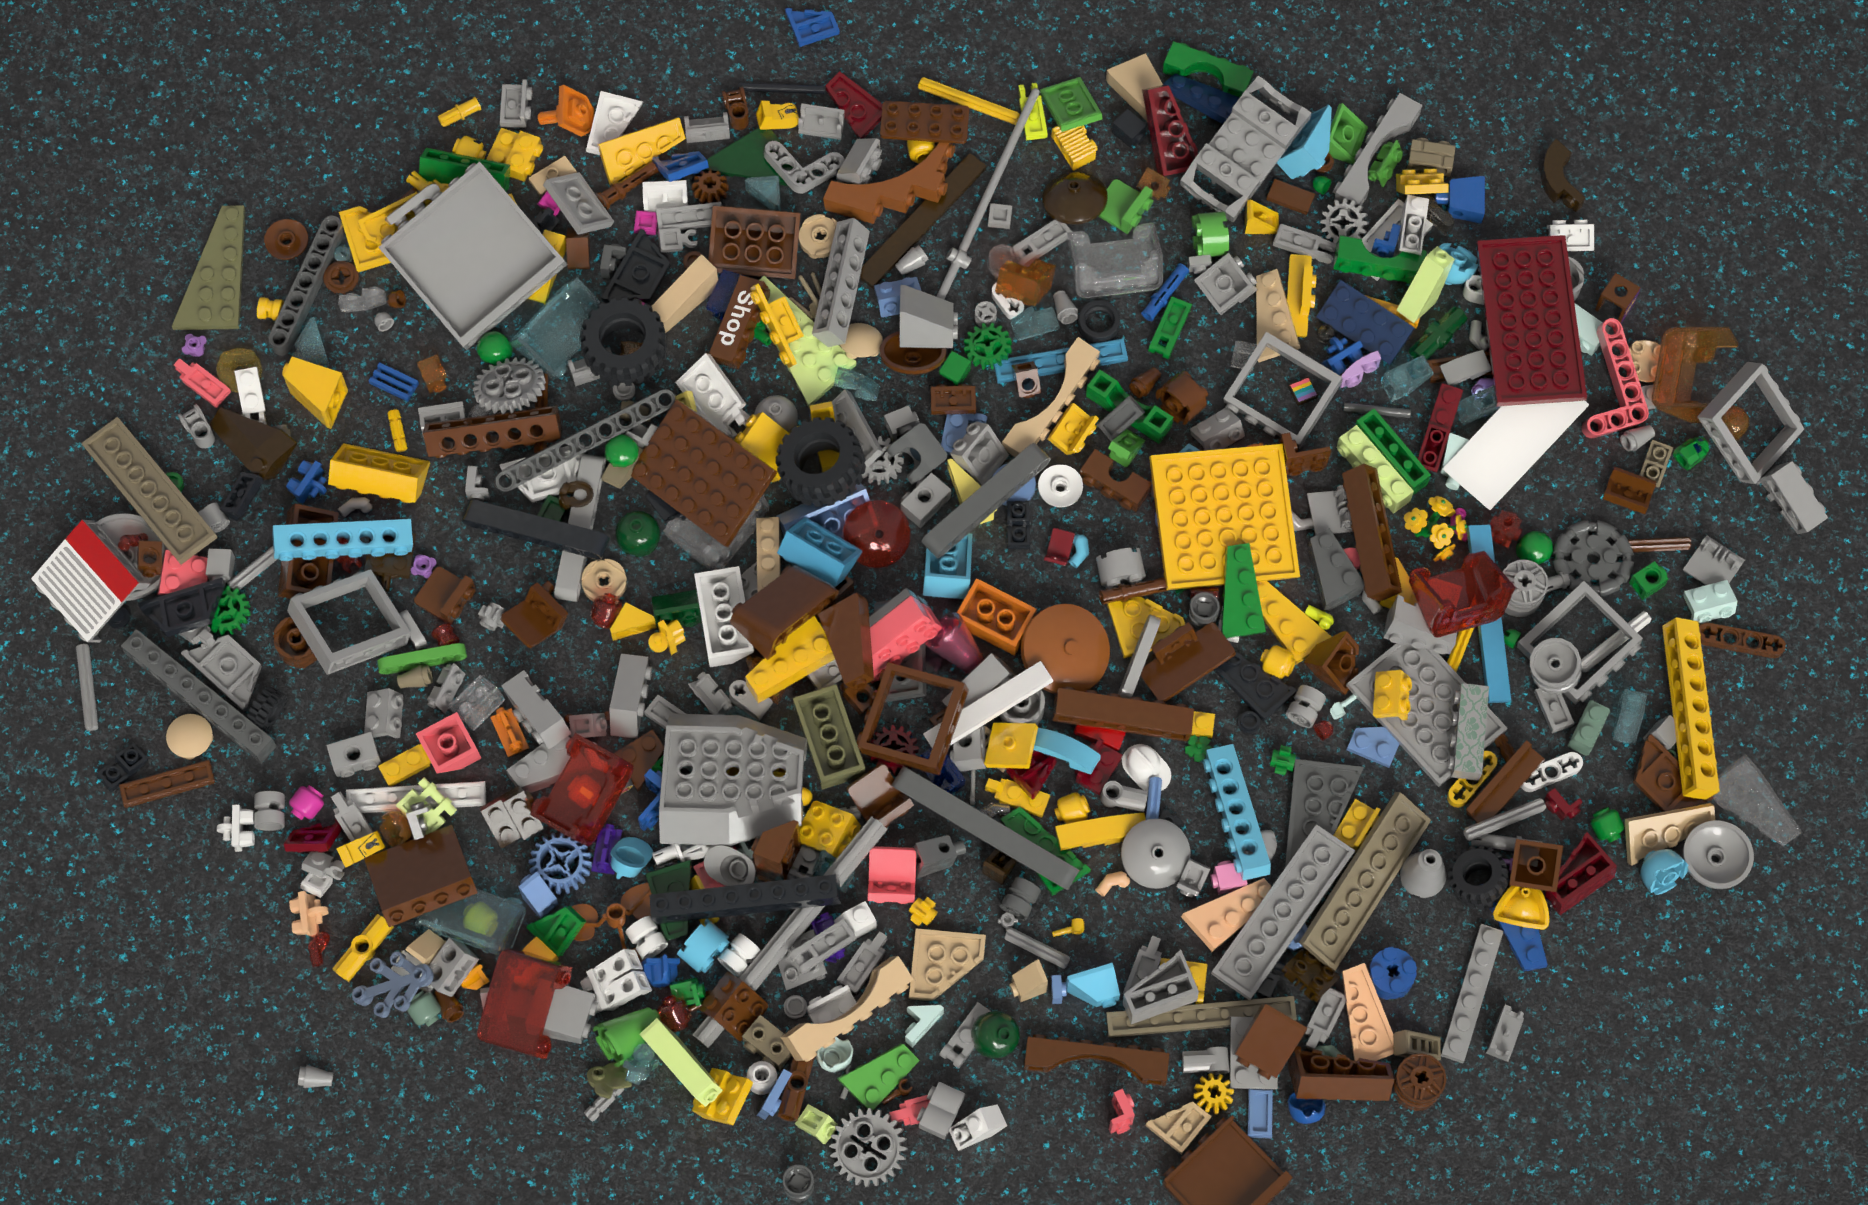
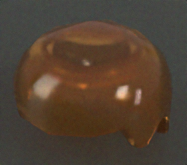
M1732 405L1721 417L1735 440H1739L1749 427L1748 414L1744 409L1736 405Z
M393 810L381 817L385 821L379 828L383 838L390 846H398L410 839L412 831L407 816L404 813Z

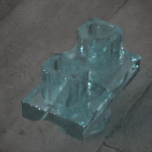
M647 1043L636 1046L633 1056L624 1061L623 1067L628 1069L626 1081L640 1084L642 1080L648 1079L650 1071L658 1067L659 1060H653L655 1052Z

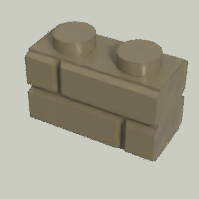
M1426 138L1412 139L1407 169H1415L1417 172L1424 173V169L1437 168V172L1444 173V176L1450 177L1456 146L1446 141L1435 143L1429 142Z

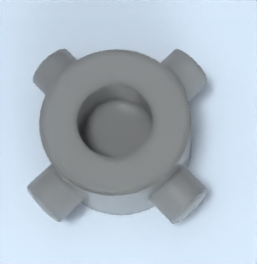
M1005 911L1001 919H998V923H1001L1007 931L1015 923H1018V918Z

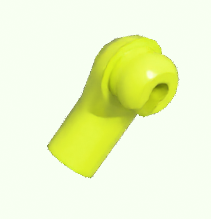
M1308 605L1305 614L1318 621L1322 629L1327 630L1334 624V618L1331 614Z

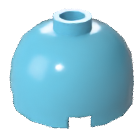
M1451 243L1441 244L1439 248L1455 259L1445 284L1456 285L1465 283L1466 280H1469L1475 274L1479 263L1476 264V256L1461 246L1455 249L1450 247Z
M1670 849L1651 851L1644 858L1645 861L1641 866L1640 874L1647 889L1651 893L1654 892L1655 895H1660L1674 888L1677 885L1674 881L1679 876L1682 879L1685 877L1688 871V864L1680 855Z

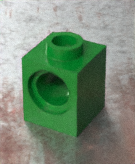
M1654 561L1635 573L1629 584L1643 601L1665 586L1668 581L1667 573L1662 566H1658ZM1645 577H1652L1655 583L1648 582Z

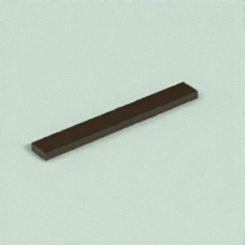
M969 153L945 179V182L948 183L946 194L944 196L941 195L938 203L926 199L862 266L860 279L874 289V285H877L893 269L895 264L986 170L987 166Z

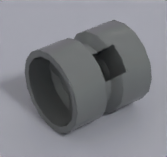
M1201 592L1192 598L1188 620L1195 629L1200 630L1211 622L1216 624L1220 609L1217 597L1208 592Z
M1015 877L1009 887L1011 894H1007L1004 897L1000 908L1004 912L1008 911L1013 914L1015 918L1025 921L1032 909L1030 904L1036 903L1041 889L1026 879Z
M793 1165L785 1171L783 1187L786 1196L796 1202L809 1199L814 1191V1177L811 1170L803 1165Z

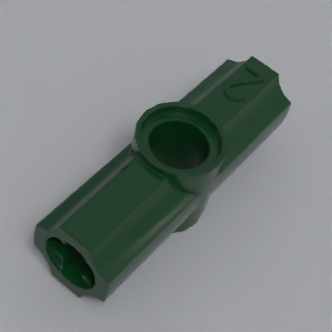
M1453 306L1439 321H1434L1426 329L1423 336L1409 349L1412 359L1417 363L1423 364L1438 349H1443L1452 339L1453 334L1467 321L1468 318L1465 312L1459 307Z

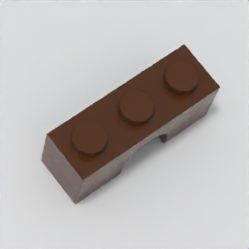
M1094 449L1080 470L1083 483L1089 487L1094 486L1099 489L1105 497L1117 500L1123 508L1127 510L1132 509L1137 512L1151 492L1152 483L1134 472L1125 481L1113 480L1109 473L1113 469L1114 460Z

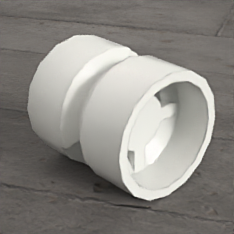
M651 916L639 919L625 931L631 943L637 944L636 950L642 960L653 958L668 946V942L663 934L656 932L658 927L651 919Z
M740 933L730 943L731 949L726 948L717 958L729 972L738 978L747 969L748 963H751L761 952L750 939Z

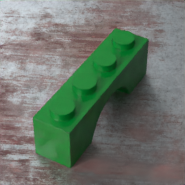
M1174 41L1163 67V73L1173 76L1175 73L1184 77L1195 72L1209 73L1219 80L1224 92L1237 97H1241L1251 85L1254 73L1247 66L1236 65L1225 58H1217L1206 51H1198L1190 48L1185 43Z
M1340 235L1335 247L1333 269L1345 273L1352 272L1364 276L1380 277L1386 280H1397L1411 284L1426 257V251L1422 250L1421 255L1402 251L1395 257L1381 258L1371 254L1365 248L1362 239Z
M1101 370L1097 372L1087 385L1086 397L1109 412H1112L1129 396L1117 380ZM1136 401L1145 413L1130 426L1160 444L1172 428L1174 417L1156 405L1147 406Z

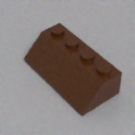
M294 504L287 511L286 525L338 522L339 513ZM323 539L314 540V543L317 545H324L326 543ZM293 540L291 542L296 547L303 544L300 540ZM321 556L312 560H304L301 557L293 558L290 561H281L278 597L291 599L296 594H304L318 586L331 584L334 559Z
M792 820L764 831L760 839H755L751 851H753L752 857L754 858L753 863L755 864L757 879L764 882L787 880L789 870L801 849L798 821Z

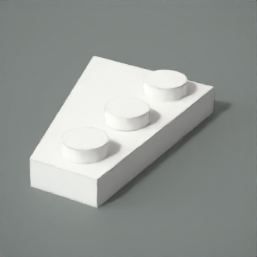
M601 91L586 152L600 155L598 143L622 136L641 108L643 101Z

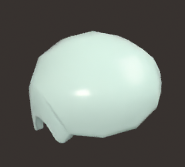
M835 1037L836 1041L827 1048L821 1047L817 1050L816 1059L824 1070L835 1073L845 1070L850 1065L853 1047L848 1039L843 1041Z

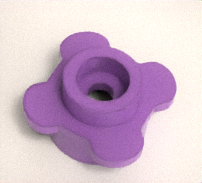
M192 334L186 335V343L182 347L183 353L186 355L190 354L191 356H202L205 349L204 344L207 342L204 336L196 337Z
M421 554L415 556L411 573L415 576L422 575L428 579L432 574L433 567L436 566V560Z

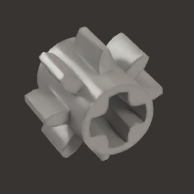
M490 603L488 607L483 605L478 613L481 619L480 624L492 631H495L497 627L503 628L504 623L500 618L505 613V609L495 603Z

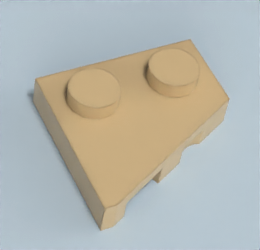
M1190 1102L1182 1106V1108L1172 1110L1157 1119L1148 1121L1146 1127L1182 1155L1212 1116L1194 1102Z

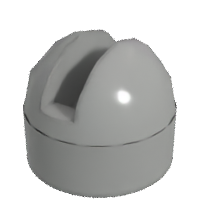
M387 312L377 313L374 318L375 325L379 331H386L394 324V320Z

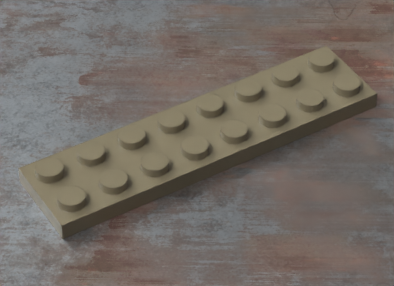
M118 417L81 443L181 565L218 538Z
M1401 792L1394 793L1299 941L1325 966H1329L1334 971L1341 963L1431 821Z

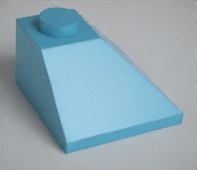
M1113 963L1067 976L1066 991L1095 1007L1103 1006V1008L1114 1006L1116 1001H1119L1120 993Z

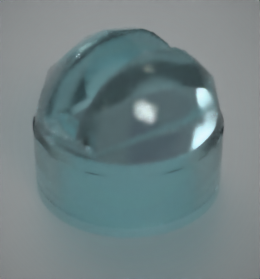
M344 245L338 246L334 251L335 261L350 262L352 260L350 249ZM340 252H344L345 254H347V256L345 257Z

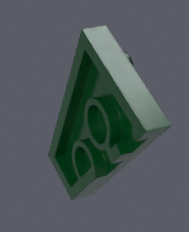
M691 860L646 873L651 894L690 890ZM689 921L660 924L666 941L689 935Z

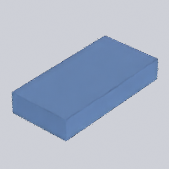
M1248 1090L1247 1135L1250 1138H1272L1273 1090Z

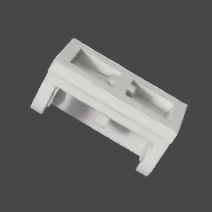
M686 180L643 182L644 211L656 212V209L688 206Z

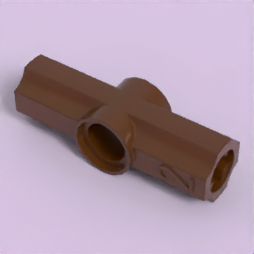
M793 1057L789 1071L792 1075L785 1085L777 1115L783 1120L790 1122L798 1121L814 1058L805 1062V1060L795 1061ZM799 1081L803 1086L797 1089L792 1087L791 1082Z

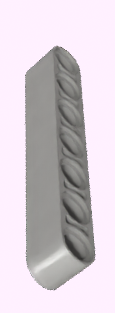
M582 454L577 481L588 483L593 489L594 497L584 507H571L568 524L593 530L602 486V475L605 471V457ZM578 489L574 492L573 497L577 500H583L586 498L587 493L583 489ZM562 551L554 591L555 599L578 602L582 585V573L585 569L587 557Z

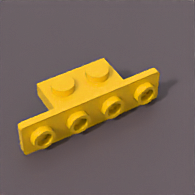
M1291 254L1289 257L1287 302L1297 337H1307L1310 308L1315 306V295H1311V291L1316 286V275H1313L1311 256Z
M760 285L752 286L750 288L751 299L754 304H758L761 310V320L765 325H768L771 331L769 333L770 338L775 345L777 344L780 350L779 357L784 365L787 364L788 368L796 365L797 362L788 344L802 338L804 335L785 296L768 304Z

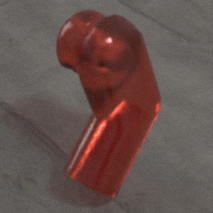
M326 932L317 933L308 945L312 967L324 964L321 953L330 941V936Z

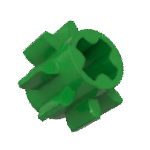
M1281 745L1280 750L1274 749L1270 766L1275 767L1274 773L1285 775L1287 770L1293 771L1296 754L1291 753V747Z

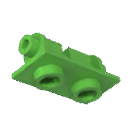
M1398 140L1394 144L1387 142V144L1382 146L1377 156V159L1382 162L1374 161L1368 171V179L1371 181L1379 180L1382 187L1392 177L1394 168L1402 159L1403 152Z

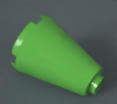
M647 1007L599 1023L594 1026L593 1031L598 1030L599 1035L595 1038L608 1060L613 1058L617 1062L613 1065L620 1067L646 1042L640 1036V1033L656 1018L660 1021L662 1020L655 1009L652 1010Z

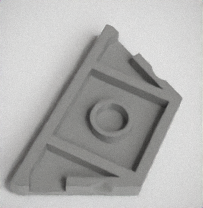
M226 635L218 638L211 648L201 644L199 648L181 652V655L236 706L243 712L246 711L262 666L233 638Z

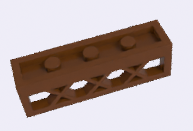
M1526 740L1466 809L1467 816L1476 823L1496 816L1544 762L1545 758L1533 750L1532 744Z

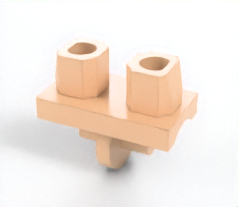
M306 891L298 892V897L289 901L291 912L294 914L300 913V920L292 922V932L297 935L319 936L318 924L323 923L322 916L329 913L328 908L321 906V901L319 899L316 900L315 895L307 894Z

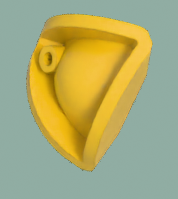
M1510 886L1499 900L1493 912L1495 920L1512 925L1541 930L1546 929L1549 925L1547 902L1542 891L1537 889Z

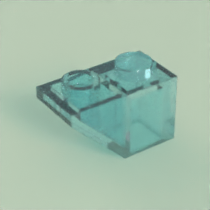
M1424 355L1385 372L1381 384L1393 402L1413 392L1433 376L1434 372Z

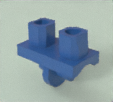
M1332 337L1330 339L1331 346L1326 348L1328 354L1335 351L1336 354L1321 362V364L1340 375L1347 370L1341 359L1347 356L1352 365L1363 357L1359 349L1363 347L1361 341L1343 348L1348 343L1347 339L1339 340L1336 337Z
M303 460L298 468V472L305 476L300 482L295 478H291L286 485L288 491L295 495L297 502L301 504L305 502L309 495L315 498L317 493L325 495L327 489L323 486L326 478L322 477L324 474V470L321 468L322 464L316 460L314 463Z

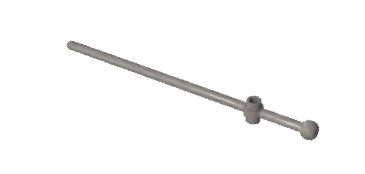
M1037 88L1032 89L959 249L957 250L952 247L946 256V259L951 261V266L936 296L945 300L959 267L966 269L972 258L967 256L966 252L1040 92Z

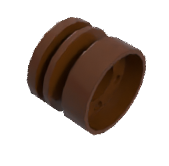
M1423 1053L1412 1054L1403 1060L1394 1074L1392 1087L1394 1097L1406 1109L1413 1111L1428 1109L1435 1104L1445 1089L1447 1080L1445 1069L1431 1055ZM1419 1076L1424 1077L1422 1084L1417 1082Z

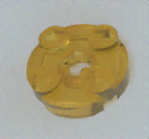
M235 348L225 351L220 355V360L216 367L219 381L225 384L231 391L238 392L234 372L237 366H242L245 369L257 367L259 378L261 379L262 365L254 351L245 348Z

